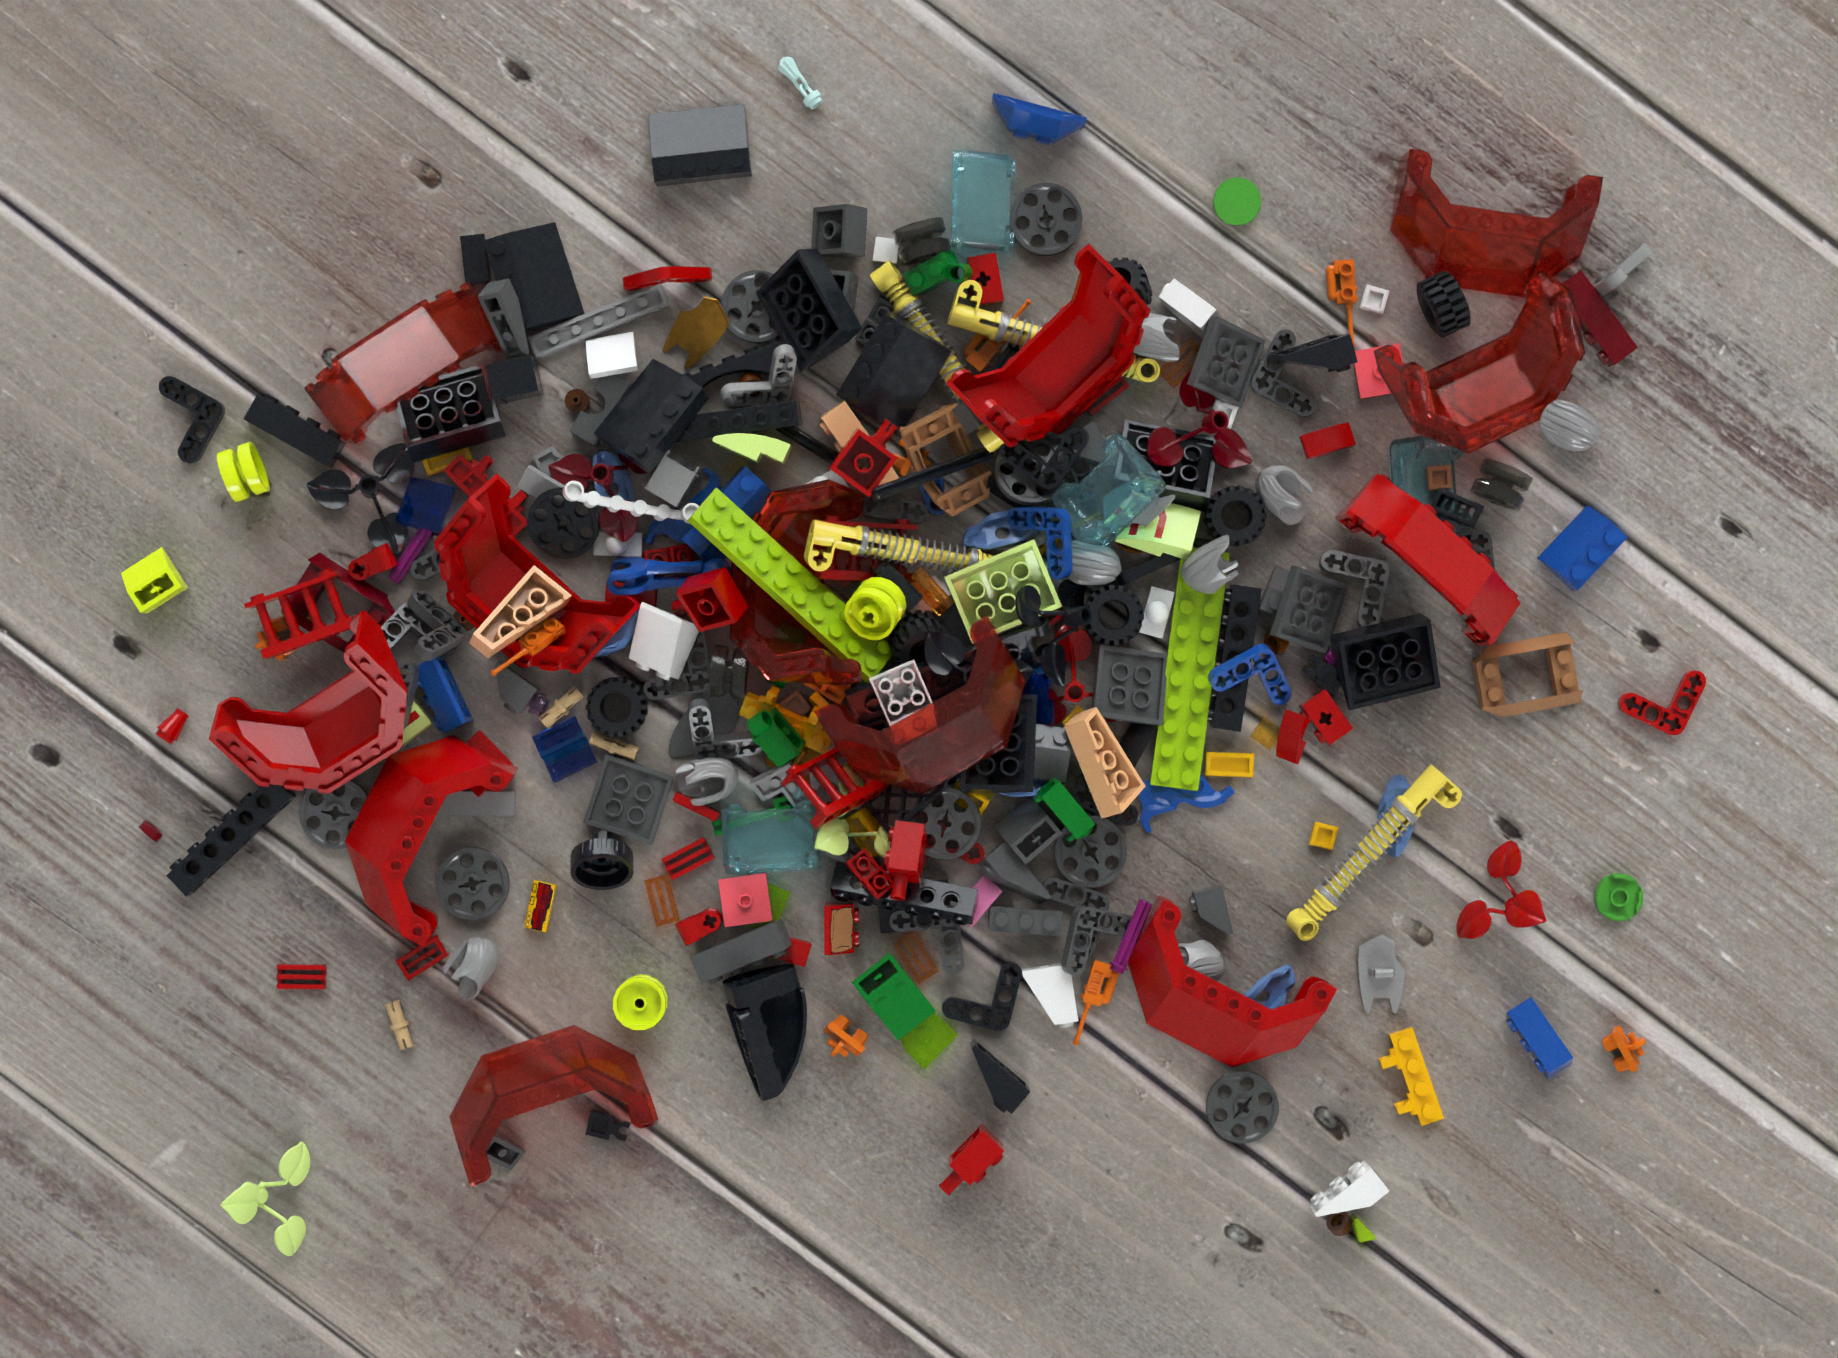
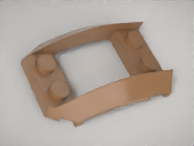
M957 403L936 408L937 411L906 427H900L899 432L915 472L927 468L919 449L945 435L956 457L975 451L966 430L952 411V409L957 407ZM982 462L965 468L964 471L969 476V479L943 493L934 481L922 484V486L936 505L949 516H955L989 497L990 487H987L988 478L992 474L990 470L985 468Z
M1567 632L1486 646L1487 648L1471 661L1480 709L1496 714L1499 717L1579 703L1584 690L1579 691L1571 649V643L1575 642ZM1545 649L1553 695L1506 704L1497 657Z

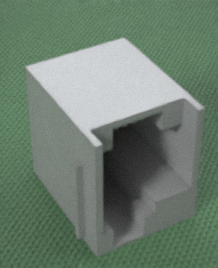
M669 449L663 456L645 489L680 509L697 479L701 478L700 474L703 470Z

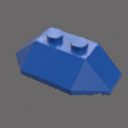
M993 93L992 103L1008 131L1013 132V136L1026 139L1029 136L1036 138V142L1040 144L1050 145V142L1057 143L1084 127L1087 117L997 93Z

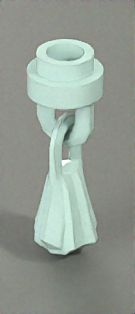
M783 57L779 63V71L789 78L805 97L803 103L806 107H810L812 110L819 106L823 101L818 90L813 91L808 86L807 81L801 75L792 57ZM798 78L802 81L800 85L797 83Z

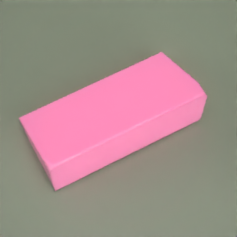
M984 875L973 887L978 889L979 899L973 924H968L970 927L977 922L1003 892L1000 887Z

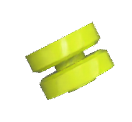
M252 442L238 445L237 454L232 449L217 453V462L222 479L235 502L249 498L250 490L256 495L270 491L269 478L264 463Z
M871 577L864 580L846 603L844 613L846 622L855 633L869 640H880L892 632L905 614L907 604L903 592L896 584L882 577Z
M637 974L628 978L618 987L613 997V1011L616 1018L623 1026L632 1030H646L654 1027L662 1019L668 1007V994L665 986L657 978L650 975ZM637 999H642L644 1001L643 1007H641L640 1003L636 1004Z

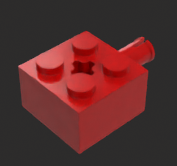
M886 418L874 436L869 437L857 428L828 467L868 497L871 496V490L879 485L898 459V457L885 449V444L895 430L898 429L897 426L891 424L886 431L891 423ZM865 456H867L868 459L866 462L869 464V466L867 468L861 467V469H859V463L857 462L858 458L860 457L863 459L865 458Z
M726 567L688 577L675 592L679 600L673 601L671 605L672 611L680 609V611L674 612L676 616L688 613L699 632L736 623L749 607Z
M895 820L894 828L890 827L888 837L891 851H886L884 864L887 865L886 871L890 873V877L893 880L890 898L905 901L908 882L920 883L927 833L925 824Z
M982 1123L949 1156V1166L953 1171L939 1184V1187L950 1196L963 1181L969 1185L973 1182L979 1183L986 1176V1169L991 1164L993 1166L997 1165L1004 1157L1002 1155L1004 1152L1003 1143Z

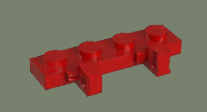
M459 454L443 471L471 497L488 481L486 479L488 475L485 471L495 461L489 455H486L480 462L474 459L470 463L462 454ZM522 489L512 499L508 497L504 502L509 531L513 537L527 526V519L521 514L524 510L521 504L529 495Z

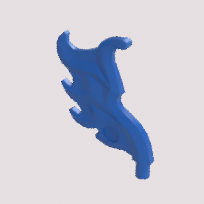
M707 467L703 469V472L709 476L708 485L690 500V503H695L698 506L703 503L716 487L719 490L722 489L718 475ZM669 518L663 521L655 519L647 528L648 532L643 540L651 545L657 535L665 534L677 542L684 543L679 537L691 524L683 520Z
M1201 774L1198 791L1150 785V781L1142 780L1146 787L1138 795L1142 806L1140 822L1145 831L1150 833L1149 820L1154 815L1175 810L1177 805L1183 802L1199 808L1215 807L1227 802L1226 799L1235 794L1230 785L1221 792H1216Z

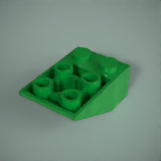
M890 952L852 981L855 988L898 1041L936 1012L928 999Z

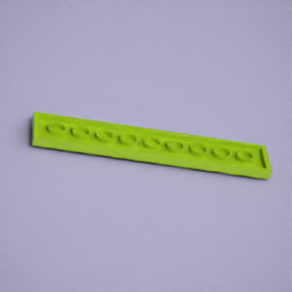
M717 487L687 520L865 682L871 683L869 678L878 675L890 659L892 652L888 642L884 639L869 640L855 633L846 622L844 613L846 604Z
M1192 548L1189 556L1198 548ZM1223 552L1221 557L1229 562L1230 553ZM1180 559L1165 671L1167 681L1163 725L1157 726L1150 785L1198 791L1212 686L1208 682V674L1215 668L1226 583L1212 594L1193 590L1186 585L1181 575V566L1185 560Z

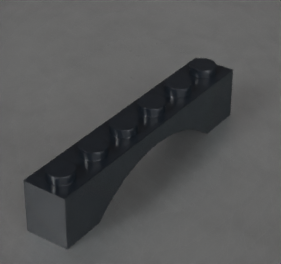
M778 337L766 342L767 346L763 348L751 347L744 350L745 355L737 358L735 355L723 358L721 360L722 363L713 367L712 363L700 367V372L691 375L690 372H687L683 375L702 388L723 376L733 373L755 372L770 375L773 351L776 347L783 345L784 342ZM784 355V358L782 359L783 363H785L786 355ZM780 372L776 376L784 374L786 372Z

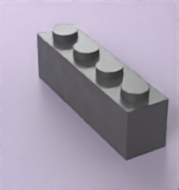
M782 918L699 951L692 955L690 959L701 984L706 981L713 984L724 979L722 975L728 972L733 976L744 971L743 966L750 963L755 967L766 962L765 957L773 955L774 958L780 957L788 953L786 949L793 944Z

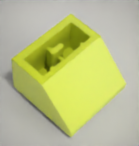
M163 547L121 573L127 593L140 613H150L188 588Z

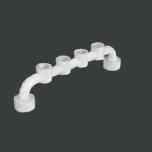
M570 481L563 487V496L570 502H583L587 508H593L596 505L605 506L610 512H617L620 509L630 511L635 517L643 514L653 515L657 521L669 518L689 523L687 520L699 507L695 503H688L681 510H674L665 504L657 507L647 505L643 500L631 502L623 500L620 496H613L612 498L600 496L595 491L584 493V487L578 481Z

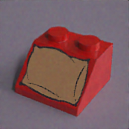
M855 902L825 903L824 955L854 953L855 947H859V932H855V923H859V908H855Z

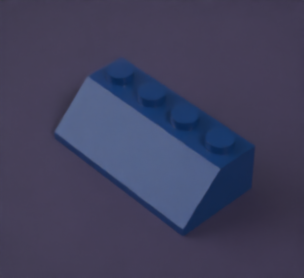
M741 466L720 490L755 523L778 498L746 466ZM692 525L679 537L706 562L712 558L724 560L727 557Z

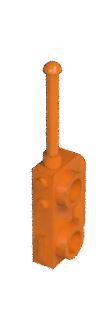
M1353 259L1333 261V265L1326 267L1327 295L1330 301H1336V305L1345 304L1348 332L1355 347L1352 304H1355L1358 300V296H1356L1358 288L1355 286ZM1336 275H1339L1340 290L1338 291L1336 285Z
M1026 299L1025 303L1012 318L1016 319L1027 306L1031 305V300ZM976 333L963 350L964 355L967 356L965 361L981 373L988 366L993 356L997 352L1000 353L1002 345H1005L1004 341L1000 343L994 342L988 336ZM986 338V343L978 352H976V348Z
M552 617L544 620L519 637L521 651L494 670L492 669L491 675L496 676L498 672L523 655L530 654L534 656L566 633L564 625Z
M1096 959L1092 962L1087 984L1083 986V989H1085L1084 993L1080 995L1081 1001L1085 1003L1073 1041L1074 1045H1079V1039L1091 1005L1100 1007L1101 1003L1109 1004L1119 973L1111 970V964ZM1107 977L1108 979H1107V982H1106L1104 991H1103V993H1101L1100 990H1101V987H1102L1104 978Z

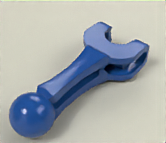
M637 556L618 557L611 564V573L607 579V587L615 595H634L645 590L651 591L660 588L680 587L690 577L659 576L655 574L704 573L726 567L732 577V569L729 563L721 558H712L707 562L703 559L689 562H666L646 560ZM619 565H625L627 567L626 569H617ZM616 580L626 583L622 587H618L614 585L613 581Z

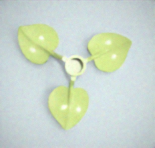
M844 762L843 769L856 786L862 787L864 784L862 779L849 762ZM838 779L840 791L845 796L848 790ZM846 813L820 826L818 829L814 848L838 856L846 853L849 837H876L874 848L883 859H885L886 851H891L890 842H888L889 834L882 825L879 827L878 832L848 833L850 830L849 824L846 820H842Z
M300 1141L298 1145L290 1148L281 1158L279 1175L283 1178L282 1181L266 1183L261 1181L259 1185L245 1182L220 1204L232 1220L239 1224H246L252 1220L257 1213L258 1207L263 1208L279 1219L283 1225L276 1229L274 1241L277 1249L286 1256H292L300 1247L305 1237L306 1225L299 1216H291L287 1221L286 1218L264 1204L268 1199L266 1187L286 1185L288 1182L292 1186H298L303 1182L310 1169V1154L305 1143Z

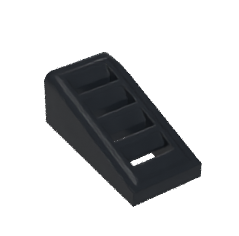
M1440 487L1431 504V507L1437 511V516L1473 529L1484 509L1483 505ZM1444 499H1448L1445 509H1441L1440 507ZM1453 502H1456L1457 505L1453 513L1449 512ZM1465 505L1466 508L1462 516H1458L1457 514L1461 506ZM1470 509H1475L1471 519L1467 520L1466 517Z

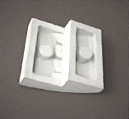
M634 332L586 340L590 379L638 371Z

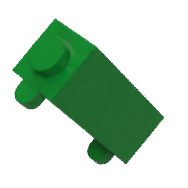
M1056 777L1052 778L1037 791L1038 794L1033 800L1039 803L1043 799L1070 831V834L1066 837L1069 842L1075 838L1077 840L1080 837L1084 838L1092 831L1095 823Z

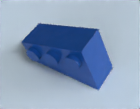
M1532 997L1507 1012L1506 1016L1508 1019L1506 1023L1513 1033H1518L1521 1038L1519 1041L1521 1046L1527 1053L1530 1052L1534 1058L1533 1063L1540 1073L1544 1074L1547 1080L1572 1064L1573 1056Z

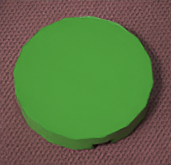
M1240 177L1230 178L1222 182L1213 197V208L1217 217L1225 224L1231 226H1242L1251 222L1259 213L1261 206V196L1256 185L1248 179Z
M1612 873L1605 876L1597 884L1594 891V903L1597 910L1604 917L1614 921H1625L1640 911L1643 904V891L1633 877L1623 873Z

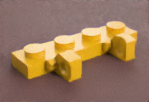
M773 685L767 691L766 696H758L751 692L747 693L739 712L740 716L750 719L762 710L770 711L776 707L804 739L806 747L821 754L828 752L836 732L824 727V724L819 722L824 709L815 706L809 718L787 710L775 703L780 689Z
M1408 1027L1388 1034L1393 1047L1388 1049L1389 1055L1378 1058L1382 1069L1395 1065L1398 1070L1401 1069L1409 1092L1406 1093L1407 1099L1394 1103L1396 1112L1400 1115L1410 1111L1411 1116L1417 1115L1421 1126L1444 1119L1413 1028Z

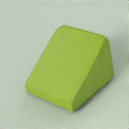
M1355 1214L1350 1216L1354 1236L1358 1242L1377 1239Z

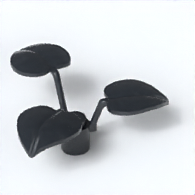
M405 443L394 444L381 450L374 458L373 469L382 476L365 475L360 479L359 484H356L351 490H349L351 480L341 470H328L307 483V488L312 497L320 505L332 510L346 507L349 503L348 494H354L358 490L361 491L364 497L372 498L381 519H375L370 523L367 531L369 541L374 547L388 542L394 555L402 551L408 537L407 524L403 517L395 512L385 517L376 496L380 492L379 481L387 478L392 484H401L411 478L414 471V463L410 458Z
M1069 579L1063 580L1058 588V598L1060 603L1064 605V611L1039 610L1041 606L1040 595L1036 588L1030 585L1022 586L1017 591L1015 599L1017 616L1024 625L1036 626L1039 614L1062 615L1063 623L1071 627L1050 642V646H1045L1041 653V667L1044 674L1059 686H1064L1066 656L1063 646L1057 644V642L1072 632L1079 631L1078 626L1089 625L1092 620L1090 608L1086 605L1084 606V594L1087 586L1076 584Z
M929 633L925 640V659L927 665L934 673L945 676L953 668L963 673L962 683L966 687V691L960 704L955 701L945 702L940 706L936 715L937 726L949 744L965 739L977 724L976 710L971 706H964L971 689L977 688L984 679L993 681V689L998 694L1006 697L1013 696L1024 688L1034 672L1028 664L1019 659L999 657L989 665L991 676H986L977 667L966 669L957 666L964 660L965 648L961 641L954 636Z

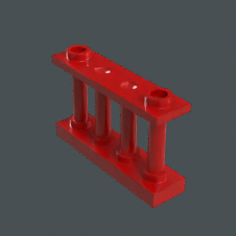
M825 515V520H819L854 528L858 525L876 528V532H880L882 529L884 531V528L897 529L899 536L902 537L906 534V538L907 529L917 530V525L910 524V519H895V523L840 521V516ZM835 549L830 567L824 571H815V577L819 579L864 581L874 577L872 571L882 561H879L876 557L872 559L870 570H861L859 557L849 552V565H846V569H837ZM900 561L895 564V568L910 583H914L915 573L907 572V568Z
M332 568L319 572V577L267 596L261 593L250 597L251 601L244 604L245 609L256 608L268 641L266 643L267 647L260 650L263 659H271L351 630L350 623L353 617L349 618L348 614L345 615L333 579L342 577L341 572H333ZM322 583L325 585L336 616L334 619L335 623L327 626L325 622H322L311 591V587ZM300 591L313 623L312 631L305 634L299 629L288 598L289 595ZM275 600H279L291 633L289 635L290 639L283 642L277 639L265 605Z
M857 737L849 741L844 739L832 750L800 766L795 764L785 772L787 776L781 782L783 787L795 781L816 808V815L810 820L815 829L880 795L891 783L886 774L877 779L875 776L872 777L852 752V748L859 741ZM842 756L846 758L864 782L862 787L855 785L836 759ZM826 764L829 765L848 790L847 795L839 794L820 769ZM813 774L832 799L829 805L826 802L823 803L804 778L805 775Z

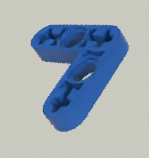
M1029 506L1010 509L1007 514V521L1013 529L1046 531L1047 565L1050 576L1056 580L1069 577L1072 573L1071 519L1068 511L1063 508ZM1037 512L1042 516L1041 525H1038L1035 521ZM1017 515L1023 517L1027 516L1026 520L1021 521L1020 519H1017ZM1053 517L1060 518V522H1059V521H1051V518H1053ZM1057 538H1060L1063 543L1061 550L1056 547L1055 542Z
M1258 644L1215 667L1208 674V682L1216 691H1225L1258 673L1267 695L1274 704L1283 705L1290 700L1292 695L1275 654L1266 644ZM1265 653V654H1264V657H1265V658H1264V659H1260V658H1261L1260 654ZM1251 658L1253 659L1252 661L1255 663L1254 665H1252V663L1249 661ZM1240 663L1247 664L1243 672L1235 671ZM1229 670H1230L1231 673L1233 674V676H1231V677L1229 676L1230 674L1228 673ZM1276 670L1275 677L1272 679L1265 678L1267 672ZM1222 676V681L1218 683V677ZM1278 685L1281 689L1280 696H1277L1278 693L1274 686Z

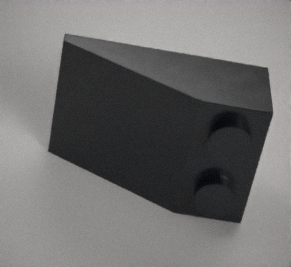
M1350 334L1328 335L1267 355L1268 359L1272 361L1328 369V372L1346 371L1351 369L1350 364L1358 362Z
M973 1039L971 1041V1048L993 1097V1104L1003 1113L1007 1110L1012 1114L1030 1093L1029 1085Z

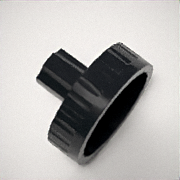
M598 831L591 835V840L579 843L572 850L570 856L571 877L577 884L594 890H609L623 886L630 881L634 873L633 851L627 844L614 840L612 834H609L607 831Z

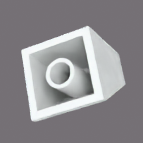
M642 602L629 659L637 662L635 666L647 672L650 668L656 670L655 675L667 681H669L670 677L679 679L699 631L693 622Z

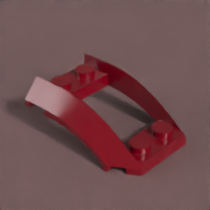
M320 552L308 559L311 563L297 583L298 585L319 577V572L332 568L333 572H341L342 577L336 578L337 580L374 602L367 613L381 627L395 613L386 593L364 580L353 579L347 569ZM324 583L311 587L315 602L318 601L325 590ZM302 592L294 593L289 596V601L297 624L311 632L313 623L308 616L309 612ZM353 634L350 641L345 640L339 635L326 638L323 641L344 653L346 646L355 641L356 635Z

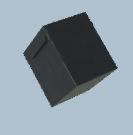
M529 355L500 362L493 361L491 364H486L493 401L498 404H508V402L544 395L537 360L533 356Z

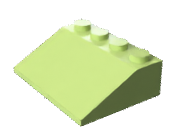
M1034 539L944 577L972 644L1022 624L1015 609L1017 591L1022 586L1030 585L1036 588L1041 599L1039 610L1053 611L1062 607Z

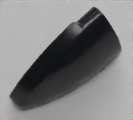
M794 964L760 968L729 977L722 982L728 1001L726 1010L754 1089L763 1102L777 1097L783 1092L798 1064L803 1049L807 1026V1004L805 991L800 987Z

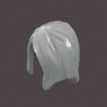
M1150 313L1149 317L1143 320L1142 328L1144 332L1140 345L1135 346L1133 353L1163 362L1178 361L1180 358V348L1168 339V337H1173L1174 331L1163 329L1165 322L1177 324L1176 319Z
M1554 400L1546 406L1540 416V430L1551 444L1562 449L1585 451L1598 440L1600 431L1597 421L1589 412L1577 404L1564 400Z
M1284 465L1270 466L1260 471L1255 481V488L1265 507L1286 525H1296L1301 521L1306 510L1301 487L1311 494L1313 492L1312 486L1295 471Z
M1228 534L1203 545L1183 562L1180 572L1187 586L1197 592L1212 594L1223 584L1238 575L1237 570L1227 576L1224 574L1238 566L1237 560L1228 562L1220 556L1229 546Z
M1091 540L1071 541L1072 573L1067 577L1069 580L1079 585L1097 587L1108 585L1118 577L1121 572L1119 556L1113 549Z
M715 757L685 762L678 766L675 772L676 783L683 794L697 797L690 800L692 805L695 806L705 805L726 798L735 790L739 777L737 769L731 761Z
M480 937L469 938L458 946L442 967L444 974L451 965L458 968L451 978L455 981L461 978L458 993L464 1001L469 1002L477 997L481 988L490 979L499 962V950L488 939Z
M1199 940L1193 943L1178 944L1180 949L1186 951V953H1181L1186 966L1215 981L1222 977L1224 961L1219 951L1210 942Z

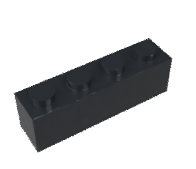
M267 393L264 397L259 394L256 395L243 418L244 420L322 464L333 468L346 442L340 440L341 434L330 428L328 432L319 428L321 423L310 417L304 420L298 416L300 411L289 405L286 408L277 404L279 400Z

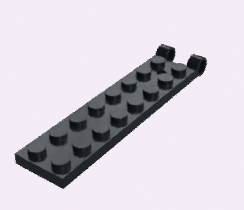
M1039 616L1036 626L1023 625L965 646L964 660L957 666L966 669L977 667L986 676H991L989 665L999 657L1019 659L1028 664L1032 669L1041 666L1042 650L1045 646H1050V643L1040 645L1035 651L1032 639L1043 637L1050 632L1047 617ZM1013 650L1012 654L1006 655L1007 652ZM926 661L916 664L934 705L965 693L966 687L962 683L963 673L953 668L948 675L941 676L934 673ZM983 679L982 683L977 688L971 689V691L990 685L993 681ZM866 682L844 690L858 732L888 722L871 683Z

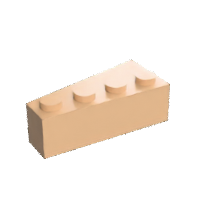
M844 400L820 416V419L823 421L820 426L827 436L833 435L837 441L834 446L839 452L857 428L869 436ZM865 456V458L863 459L860 457L858 458L857 462L859 463V469H861V467L867 468L869 466V464L866 462L868 459L867 456ZM892 467L878 486L899 479Z
M534 565L474 632L469 644L485 657L490 658L567 606L572 595Z
M1097 707L1076 713L1066 723L1064 728L1101 819L1123 813L1146 786Z

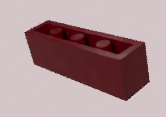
M1582 270L1553 289L1555 292L1554 298L1557 303L1562 307H1566L1570 313L1568 314L1569 319L1575 326L1579 325L1584 332L1582 334L1584 340L1590 346L1593 345L1598 351L1597 357L1604 365L1607 364L1611 367L1638 348Z

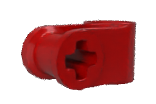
M387 542L353 560L349 564L348 571L353 579L360 581L377 573H382L398 565V562Z
M708 908L677 922L675 926L685 946L716 931L723 921V916L718 909ZM708 915L716 917L714 925L711 922H706Z

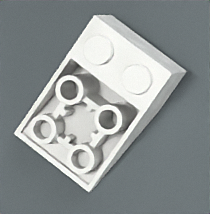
M914 659L869 678L898 745L938 728L936 722L937 711Z
M1358 1161L1348 1169L1349 1173L1343 1178L1339 1176L1329 1184L1330 1188L1324 1193L1318 1192L1315 1194L1308 1206L1316 1217L1372 1206L1386 1195L1389 1190L1365 1161L1361 1163Z

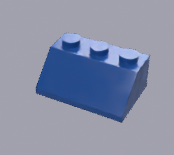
M1585 506L1537 559L1571 591H1575L1582 587L1628 537L1609 519L1589 506Z
M438 656L433 660L424 661L417 665L419 668L417 686L423 687L426 694L423 696L427 707L429 709L432 708L436 715L433 720L439 731L443 730L444 733H449L473 722L471 713L444 656Z

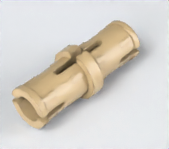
M573 685L560 699L556 698L553 701L554 704L538 718L549 729L564 714L567 715L569 710L584 696Z
M596 730L593 731L589 741V745L609 751L608 754L610 755L617 754L632 761H635L639 751L638 746L621 741L620 737H608Z
M400 1000L385 1004L392 1024L390 1029L394 1031L398 1049L403 1050L406 1047L414 1046L407 1027L409 1022L404 1018Z

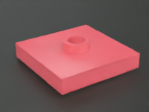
M1400 343L1355 351L1358 362L1353 363L1359 399L1408 391Z
M766 872L718 879L725 927L773 921Z

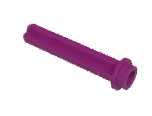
M428 513L427 516L423 517L425 520L398 559V565L394 566L390 571L388 577L395 583H401L435 529L440 528L439 523L441 520Z
M1143 899L1138 901L1113 962L1110 961L1111 970L1120 974L1128 970L1126 966L1152 907L1150 902Z

